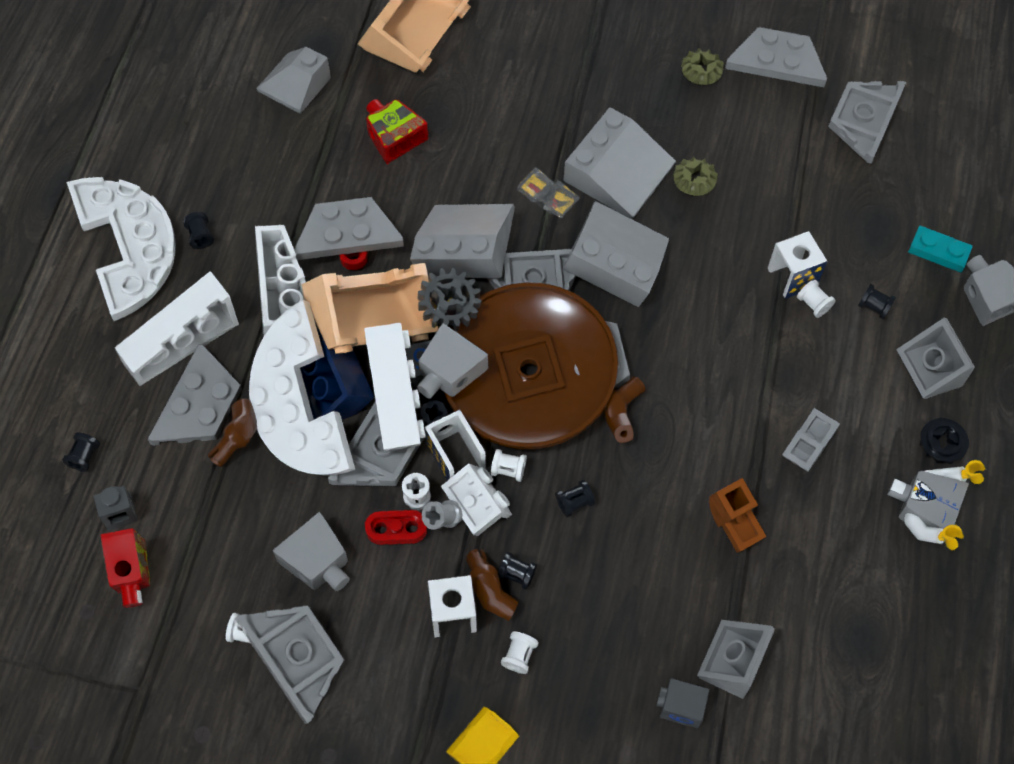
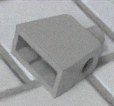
M981 255L972 258L967 263V267L972 274L964 285V291L981 325L985 326L1014 312V268L1005 260L989 266Z
M443 323L420 357L419 371L424 379L418 384L417 389L427 398H431L439 388L449 396H455L488 369V354Z
M320 512L273 550L276 560L281 566L314 590L327 582L335 591H339L350 580L341 569L348 562L346 552Z

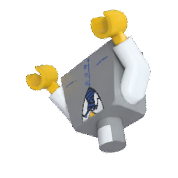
M972 460L965 468L962 466L918 471L911 484L894 478L887 495L904 502L899 518L905 522V525L918 540L938 544L945 542L950 550H955L959 546L955 537L964 538L961 528L954 524L969 485L965 481L969 478L972 483L981 484L984 481V477L981 473L975 472L984 471L985 467L981 461Z

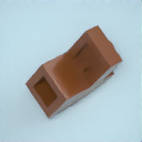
M743 478L710 496L709 505L712 516L717 526L723 527L737 553L766 538L764 531L751 510L758 506Z

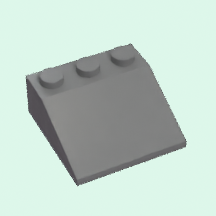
M609 107L565 161L564 182L633 220L675 166L676 161L633 119Z
M595 201L563 269L639 307L650 293L669 238Z
M514 204L434 205L415 236L410 257L413 264L425 263L428 278L430 273H433L436 277L439 276L441 268L444 269L446 274H450L451 269L455 268L456 275L458 276L462 272H466V278H501L515 210Z

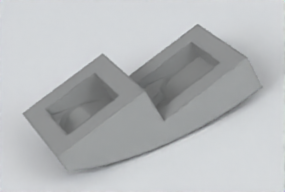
M814 408L782 456L808 472L839 428L840 423Z

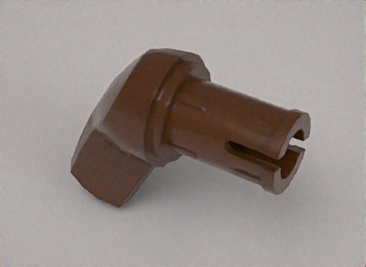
M635 376L619 389L613 391L612 397L604 409L607 424L619 443L629 442L633 439V428L627 414L628 404L646 391L643 382Z
M240 399L232 405V421L223 429L224 436L220 442L207 454L211 458L210 460L217 466L223 467L238 448H245L257 429L256 415L249 399Z
M478 549L470 551L467 554L466 560L471 569L469 576L471 575L472 588L484 609L509 621L516 610L518 601L501 589L497 570L494 566L488 564L485 552L480 550L479 555Z

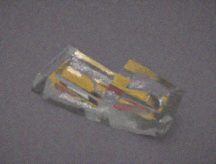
M536 167L517 187V190L532 202L560 218L579 200V197L560 180L555 184Z

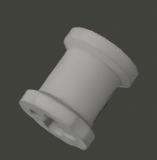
M453 500L444 501L442 504L437 501L428 502L422 510L423 523L432 530L440 529L443 526L446 528L456 527L462 519V509Z

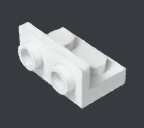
M468 463L441 487L448 498L456 501L462 509V519L472 534L479 536L501 517L508 519L512 513L508 509L510 505L508 499L501 491H496L491 484L493 478L490 473L482 466L477 467Z

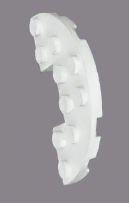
M103 177L73 180L67 182L83 231L111 223L123 261L96 269L113 321H116L145 305L165 283L171 272L176 253L174 230L168 214L154 196H150L142 191L135 184L119 180V182L104 181Z
M302 300L286 310L272 324L263 337L251 369L249 399L256 415L257 431L268 449L280 461L296 470L310 474H343L355 470L340 412L332 411L317 419L313 418L300 370L301 367L324 357L310 302Z

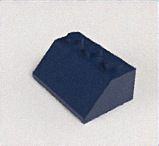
M316 324L324 357L300 368L314 419H317L335 411L340 412L341 419L344 420L358 414L375 397L354 351L335 354L334 349L329 350Z

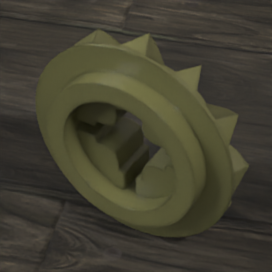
M698 48L696 52L689 51L687 57L683 58L682 72L689 81L695 84L708 85L720 79L723 73L724 62L720 61L719 54H711L710 49L707 52H702ZM700 62H703L704 65L707 66L706 72L704 71V68H702V66L699 65Z
M694 156L691 160L683 158L682 162L676 165L674 182L682 192L693 196H700L709 193L715 187L718 173L714 170V164L709 165L705 158L702 161L696 160ZM700 171V176H697L696 179L694 178L692 182V174Z

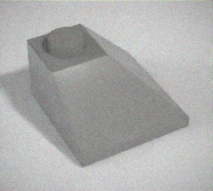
M308 47L289 52L257 87V90L301 114L331 79L328 58Z

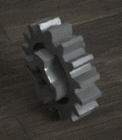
M441 268L437 277L430 273L429 282H421L422 290L418 291L417 299L420 300L418 302V311H425L423 313V320L433 319V328L443 323L447 326L453 325L455 331H459L460 323L468 327L470 325V317L476 319L477 309L481 306V300L478 299L481 291L478 288L473 289L475 279L465 280L466 272H462L458 276L456 275L455 268L451 269L450 274H446L444 269ZM462 290L466 293L467 297L462 295ZM430 298H432V302L436 304V310L433 308L430 302Z

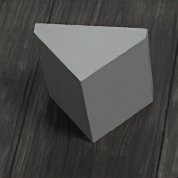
M945 317L896 349L924 399L962 387L975 368L948 319Z
M721 620L697 676L743 699L752 685L775 629L770 625Z

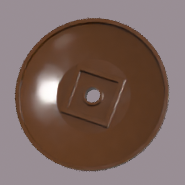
M526 282L510 284L496 288L478 297L481 300V306L477 309L476 319L470 317V325L468 327L460 323L459 331L455 332L488 354V369L455 396H449L445 393L454 412L461 410L471 429L477 435L495 444L516 449H540L554 446L574 438L591 426L608 405L616 385L618 373V356L615 340L599 312L575 293L544 283ZM526 364H533L537 367V371L533 375H525L521 372V368ZM575 364L578 368L580 375L576 374L574 370Z

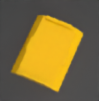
M483 707L448 748L446 753L459 764H497L519 738V735L496 713Z

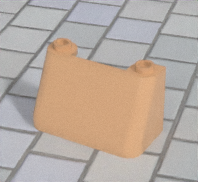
M390 0L358 42V45L365 51L416 73L419 69L424 72L432 61L429 55L457 16L462 19L471 7L467 4L469 0Z
M425 263L412 264L406 270L396 268L387 272L346 277L336 275V273L322 274L301 285L304 299L310 302L314 320L329 350L334 349L335 354L351 352L354 346L367 345L364 328L401 323L402 331L408 330L412 343L429 340L428 335L437 332L439 329L438 326L432 327L433 319L423 320V313L425 311H418V302L420 300L417 299L418 291L422 290L421 282H429ZM430 298V302H431V304H432V306H433V308H434V304H433V302H432V298Z

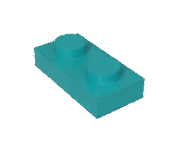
M919 225L908 253L962 273L973 245Z

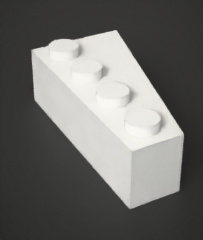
M284 225L255 226L264 336L272 324L286 310L296 303L305 300L301 286L306 282L305 276L298 264L296 253Z
M210 271L123 340L115 349L122 363L138 385L141 386L194 353L198 344L207 345L239 325L229 294Z
M401 323L364 328L384 451L420 446V438H425L423 420H417L415 408H420L418 389L412 390L410 378L416 377L413 360H407L405 349L411 348L408 330L402 331Z

